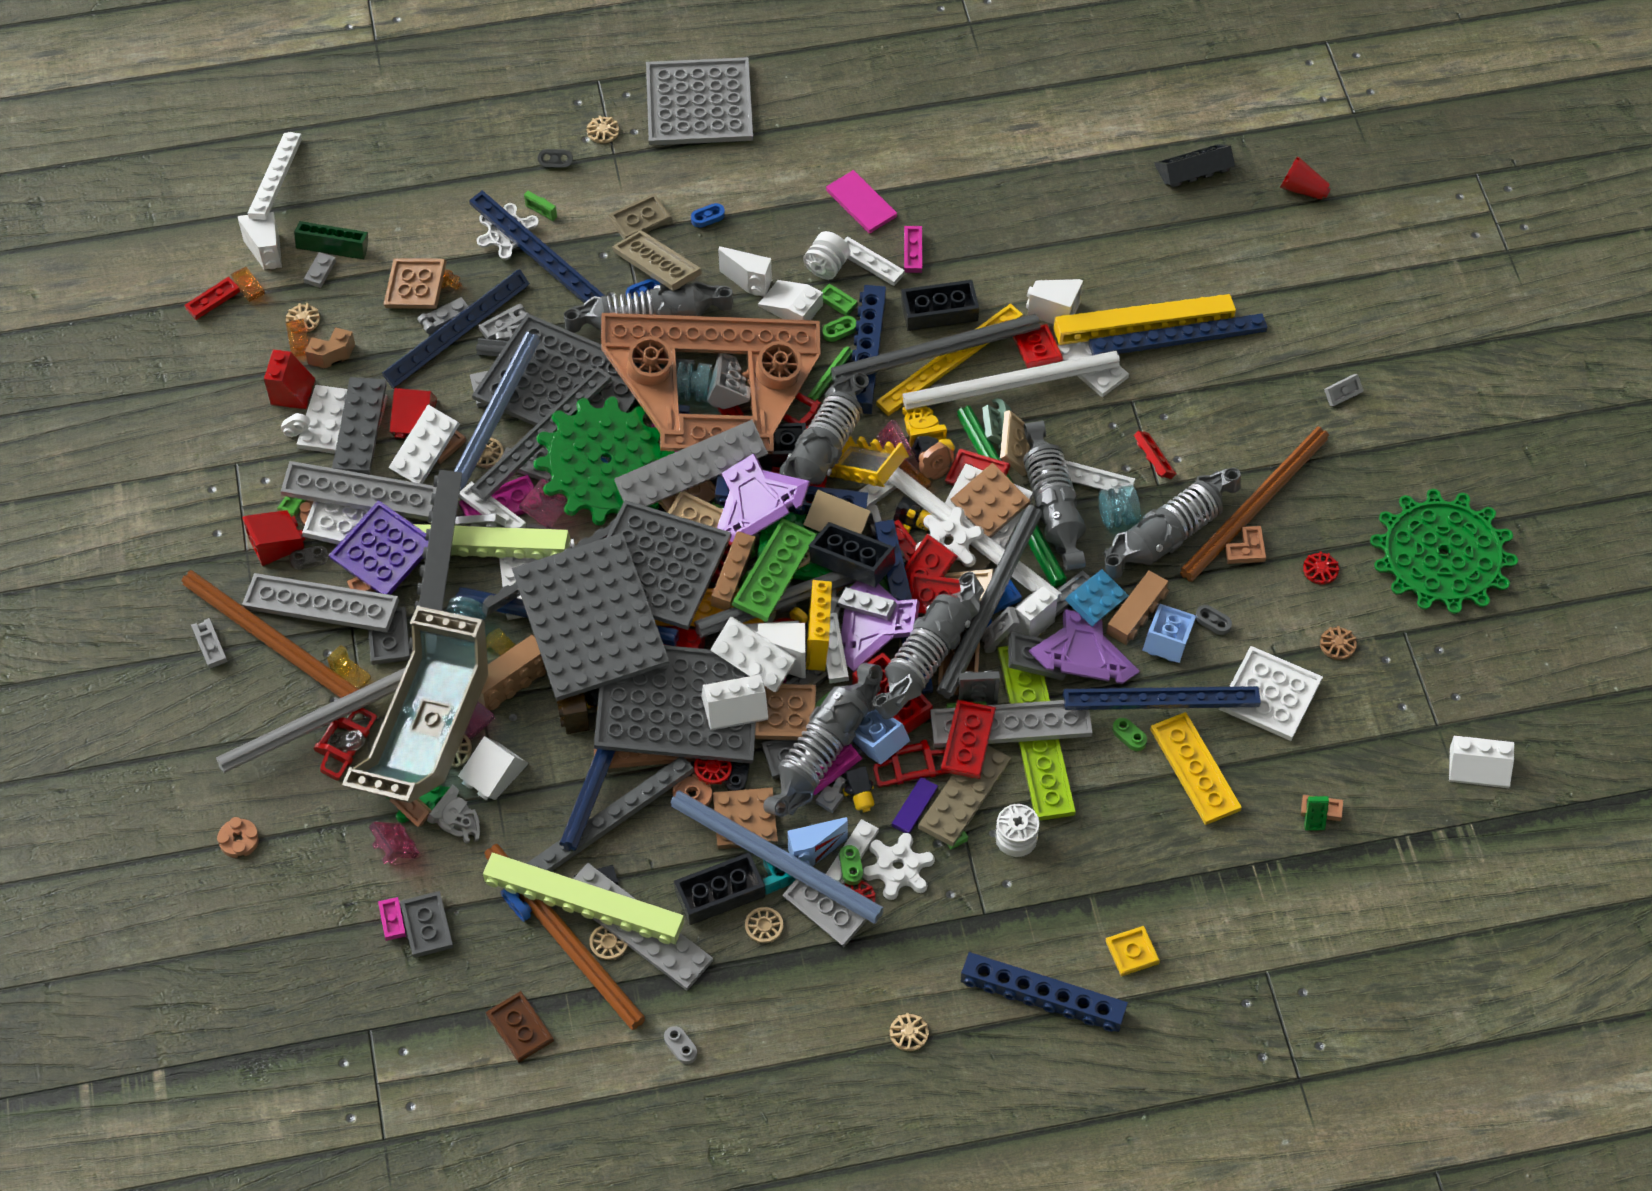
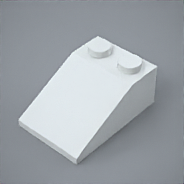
M719 246L720 272L746 292L764 297L772 282L771 258Z
M777 280L758 303V306L785 320H811L823 306V292L808 284Z

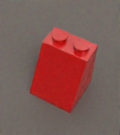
M274 349L272 351L264 376L270 404L307 409L315 377L290 351Z
M394 388L389 432L395 435V438L406 439V436H409L427 405L436 408L437 397L431 391Z
M288 510L242 517L248 538L262 566L305 549L303 544L305 537L302 535V530H297L298 523L295 516L291 517Z

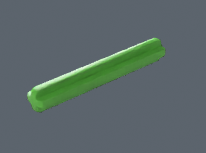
M850 347L843 348L810 392L808 398L816 401L821 397L833 381L831 368L843 365L848 361L853 353Z

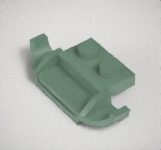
M995 398L992 400V403L999 406V409L996 410L990 405L984 406L982 408L986 438L996 443L999 449H1001L1004 413L1012 410L1005 401Z

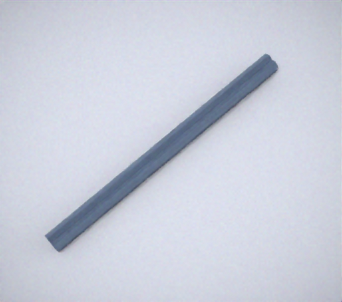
M525 333L454 472L462 473L460 491L465 488L540 342L536 334Z
M677 791L676 795L672 798L671 807L872 923L876 924L882 916L884 907L682 791Z

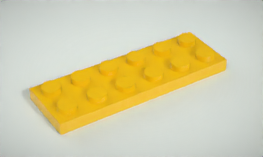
M1186 712L1151 725L1150 730L1205 825L1241 811L1240 803Z

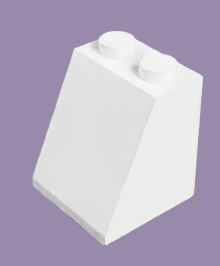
M269 212L266 220L249 219L248 215L238 216L243 240L263 269L281 268L280 238L274 212Z
M1083 280L1035 281L1034 286L1030 287L1027 293V297H1029L1026 304L1028 315L1036 314L1041 321L1054 324L1055 317L1076 314L1081 303Z
M1045 586L1027 596L1014 607L1020 624L1012 632L1038 637L1055 622L1058 597Z
M805 623L758 624V632L756 633L797 659L788 674L806 678Z
M484 736L458 777L463 779L462 784L466 787L477 789V794L485 800L488 798L496 800L524 770L528 762L499 742Z

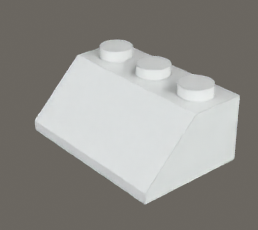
M761 674L703 685L701 697L710 730L768 720L766 692Z
M1454 736L1450 746L1449 782L1509 788L1514 762V742Z

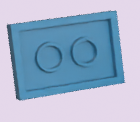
M1101 569L1069 594L1065 600L1093 627L1123 603L1129 595Z

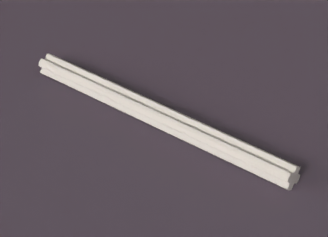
M1117 351L904 393L903 403L905 409L909 410L1120 367V359Z
M899 467L888 479L890 483L941 522L950 518L952 508ZM963 518L962 522L966 528L974 527L973 524ZM986 534L981 539L970 543L996 565L999 564L1005 551L1004 548ZM1021 561L1018 562L1012 574L1014 579L1032 593L1045 586L1058 597L1057 602L1060 601L1062 597L1061 592Z

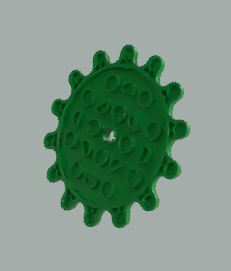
M615 397L607 398L603 408H594L586 398L579 399L576 404L578 410L576 415L570 416L560 410L554 412L552 420L557 425V431L553 433L543 431L536 438L537 442L548 450L546 456L535 459L533 463L536 470L546 471L551 475V481L544 485L543 492L547 496L563 494L567 498L564 511L569 516L576 515L581 509L589 510L592 513V522L597 526L604 525L609 514H618L624 503L614 482L615 478L675 453L674 451H660V432L656 427H647L643 423L646 412L641 406L636 407L632 412L625 413L619 409V402ZM601 457H610L611 461L604 463ZM657 502L648 507L657 510L660 504Z
M1430 489L1427 491V500L1423 503L1415 502L1410 496L1404 495L1399 499V504L1403 509L1400 514L1395 515L1390 512H1382L1379 515L1380 523L1388 531L1382 535H1372L1370 538V543L1374 548L1385 552V557L1375 562V570L1378 573H1391L1396 577V580L1391 585V590L1395 595H1401L1407 591L1417 594V604L1421 610L1430 608L1432 602L1440 601L1447 606L1449 613L1457 614L1462 609L1461 603L1463 600H1471L1478 607L1483 608L1490 602L1486 589L1496 588L1504 591L1509 587L1510 581L1501 574V568L1514 567L1518 563V558L1514 554L1505 552L1502 545L1512 540L1513 533L1509 529H1495L1491 525V521L1496 516V511L1493 508L1486 507L1481 511L1472 510L1469 506L1470 497L1468 494L1459 493L1454 501L1447 502L1442 499L1437 489ZM1445 549L1448 551V554H1439V550Z

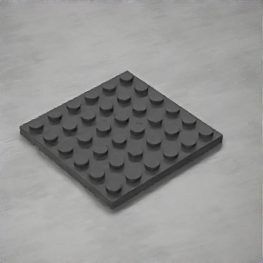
M625 500L607 537L623 533L654 620L688 630L732 537L731 532Z

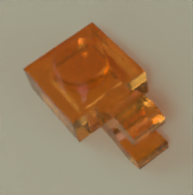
M445 269L441 288L445 289L449 285L454 289H459L462 283L458 282L460 277L453 275L452 271Z

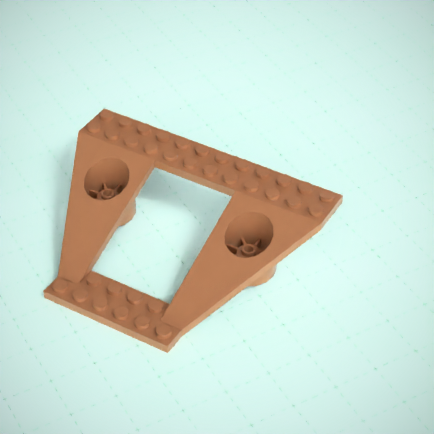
M602 313L601 350L660 432V451H680L753 419L768 454H773V435L820 357V321ZM675 352L747 354L752 416L679 414ZM634 363H640L641 366L637 368ZM658 364H663L665 368L662 370ZM764 368H770V371L767 373ZM787 368H790L793 371V374H791L787 370Z

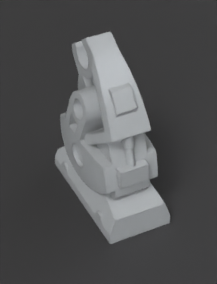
M452 784L431 811L427 821L432 824L438 823L444 831L456 837H463L466 844L470 842L468 835H473L476 842L479 840L480 821L475 809L471 810L467 806V802L464 799L457 797L459 790Z

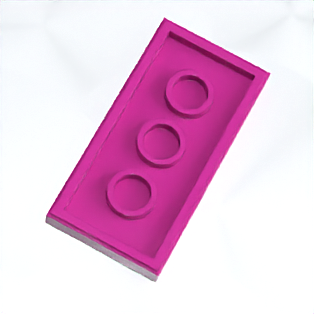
M854 170L826 186V191L869 234L897 217V212Z
M529 475L503 484L492 495L494 499L517 516L543 506ZM459 501V506L464 516L482 515L465 501Z

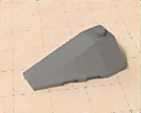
M718 353L707 402L716 408L726 409L750 400V388L745 385L746 378L741 376L740 372L742 369L737 358L730 354Z

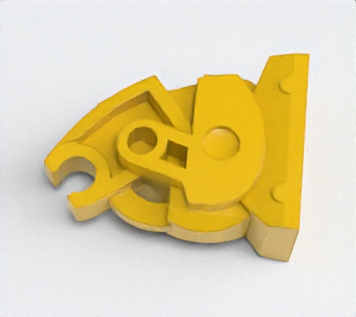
M927 406L906 410L905 407L902 408V413L905 415L906 431L910 436V448H912L918 436H930L938 440L946 439L947 428L945 425H939L938 418L933 416L932 409Z

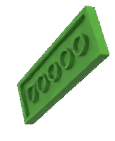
M782 518L733 600L732 606L767 622L809 551V544L815 539L817 534Z

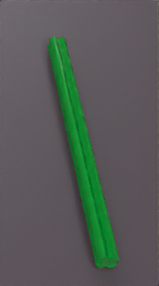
M971 406L961 407L957 411V417L977 453L1001 461L992 443L986 438L985 431ZM1007 474L1006 477L1013 483L1011 477ZM1036 525L1028 544L1050 584L1054 588L1063 586L1066 583L1067 577L1039 527Z

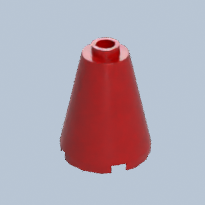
M1298 156L1280 186L1284 190L1320 200L1323 197L1327 198L1331 190L1329 188L1330 184Z

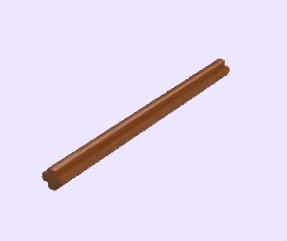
M1316 427L1181 568V576L1192 582L1225 548L1226 544H1229L1242 530V527H1245L1328 440V432L1326 430L1323 431L1321 427Z
M193 570L188 571L187 575L183 576L182 582L185 587L340 698L359 690Z
M494 844L492 848H488L484 853L487 860H489L492 853L509 858L498 844ZM518 893L520 899L530 906L536 918L629 1028L635 1030L639 1025H642L645 1021V1016L554 909L546 905L542 900H531Z

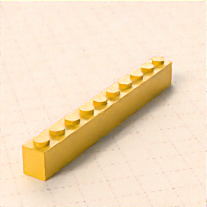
M1230 294L1058 316L1055 317L1054 332L1058 344L1064 345L1086 342L1089 339L1234 318L1236 309Z

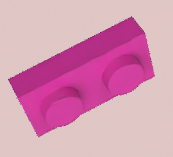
M398 897L378 901L385 940L406 937Z

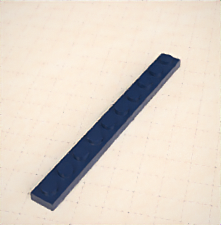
M483 190L469 200L470 205L583 303L593 296H605Z
M518 269L384 370L382 375L391 388L396 387L527 287L530 283L522 271Z
M1255 314L1089 339L1088 345L1092 356L1112 351L1122 354L1267 332L1268 326L1263 314Z
M894 520L875 522L874 527L877 540L893 546L895 550L896 563L886 574L890 594L897 601L912 600ZM900 637L901 643L906 642L908 637ZM931 678L921 692L922 694L933 693Z
M1258 686L1064 689L1063 691L1065 710L1260 707L1261 705Z

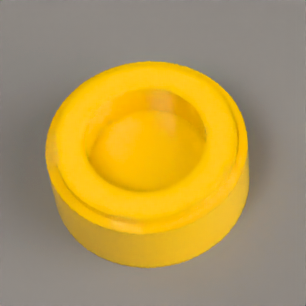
M794 607L789 613L791 619L799 621V623L806 624L809 620L806 613L798 607Z

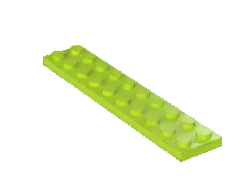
M1008 646L998 647L1009 703L1050 701L1045 677L1009 668ZM1059 739L1018 742L1032 807L1039 821L1074 816L1076 811Z

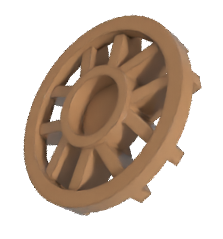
M1340 626L1330 627L1322 634L1320 639V647L1324 654L1336 660L1349 658L1354 654L1357 646L1356 637H1354L1352 631L1340 628ZM1333 650L1337 651L1336 655L1331 654ZM1340 651L1345 654L1343 656H1338Z

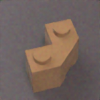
M335 327L329 341L311 338L305 350L308 365L328 368L336 361L349 359L355 346L353 332Z

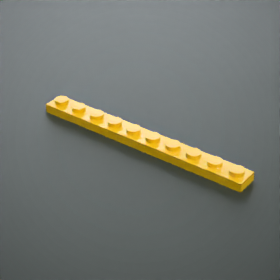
M1010 303L976 329L1023 317V314ZM987 344L936 357L876 401V406L887 416H890L904 405V393L927 389Z

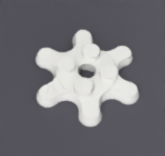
M508 203L504 206V209L528 230L538 225L539 220L536 216L531 215L526 218H519L516 215L517 207L515 204ZM480 215V222L488 227L489 230L486 234L480 235L477 238V244L481 248L491 245L498 246L500 258L503 260L510 259L512 249L518 246L483 215Z
M961 507L953 508L950 518L944 522L939 521L934 515H927L923 522L925 527L930 530V535L957 554L956 560L961 561L966 567H972L976 562V558L969 551V545L972 541L981 539L984 535V530L980 526L966 528L962 522L965 512ZM946 536L954 537L950 545L944 543ZM919 542V543L916 545L915 551H916V549L918 548V546L920 545L921 542Z
M903 833L898 838V844L892 847L885 846L880 840L872 841L869 846L870 852L877 857V862L863 869V878L867 881L881 879L885 883L883 895L888 900L897 898L898 891L903 886H909L917 893L925 892L928 887L927 882L920 877L919 872L922 868L932 866L935 862V857L930 852L921 854L913 852L911 849L913 838L908 833ZM903 862L904 867L896 869L893 867V863Z

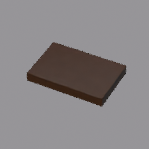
M521 991L485 1012L487 1018L518 1063L554 1042L552 1035Z

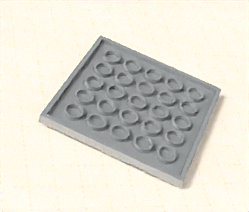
M748 57L646 62L649 145L753 141Z

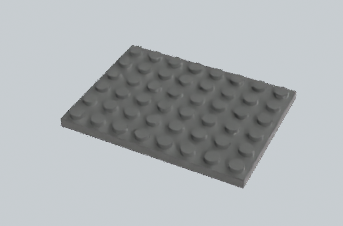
M528 313L472 394L474 400L485 405L490 403L525 333L530 332L532 335L536 334L540 342L504 413L536 426L597 366L609 374L612 381L590 401L594 408H603L607 398L615 397L619 402V409L629 413L637 401L601 350V344ZM634 363L637 368L641 366L640 363Z
M623 533L512 568L557 701L670 664Z
M664 645L670 662L669 665L599 687L594 749L753 763L756 722L710 730L701 697L703 685L750 677L711 650Z

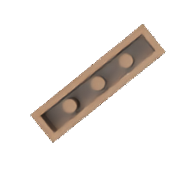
M739 531L736 532L712 594V607L724 611L731 609L754 549L755 536Z
M1149 570L1108 623L1107 634L1127 645L1130 639L1134 640L1138 634L1139 627H1143L1148 621L1149 614L1154 613L1158 608V602L1166 598L1169 592L1167 589L1168 581Z

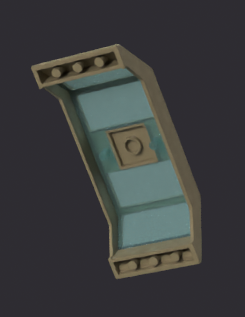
M420 606L416 607L410 621L413 641L411 657L369 757L355 767H349L342 786L411 803L445 782L488 677L485 622L482 619Z

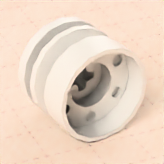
M825 231L817 236L813 245L804 255L803 261L805 266L814 275L830 280L837 275L841 266L850 256L851 250L849 245L840 236Z
M1012 804L1005 807L999 813L997 819L996 844L1006 855L1013 857L1025 856L1036 847L1039 818L1035 811L1026 805Z

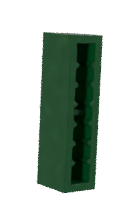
M299 221L294 231L296 249L365 259L368 247V232Z

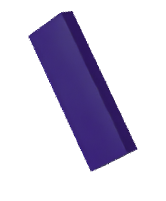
M920 777L893 820L892 827L910 834L938 790V785Z

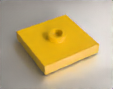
M1144 926L1106 938V944L1121 977L1160 963Z

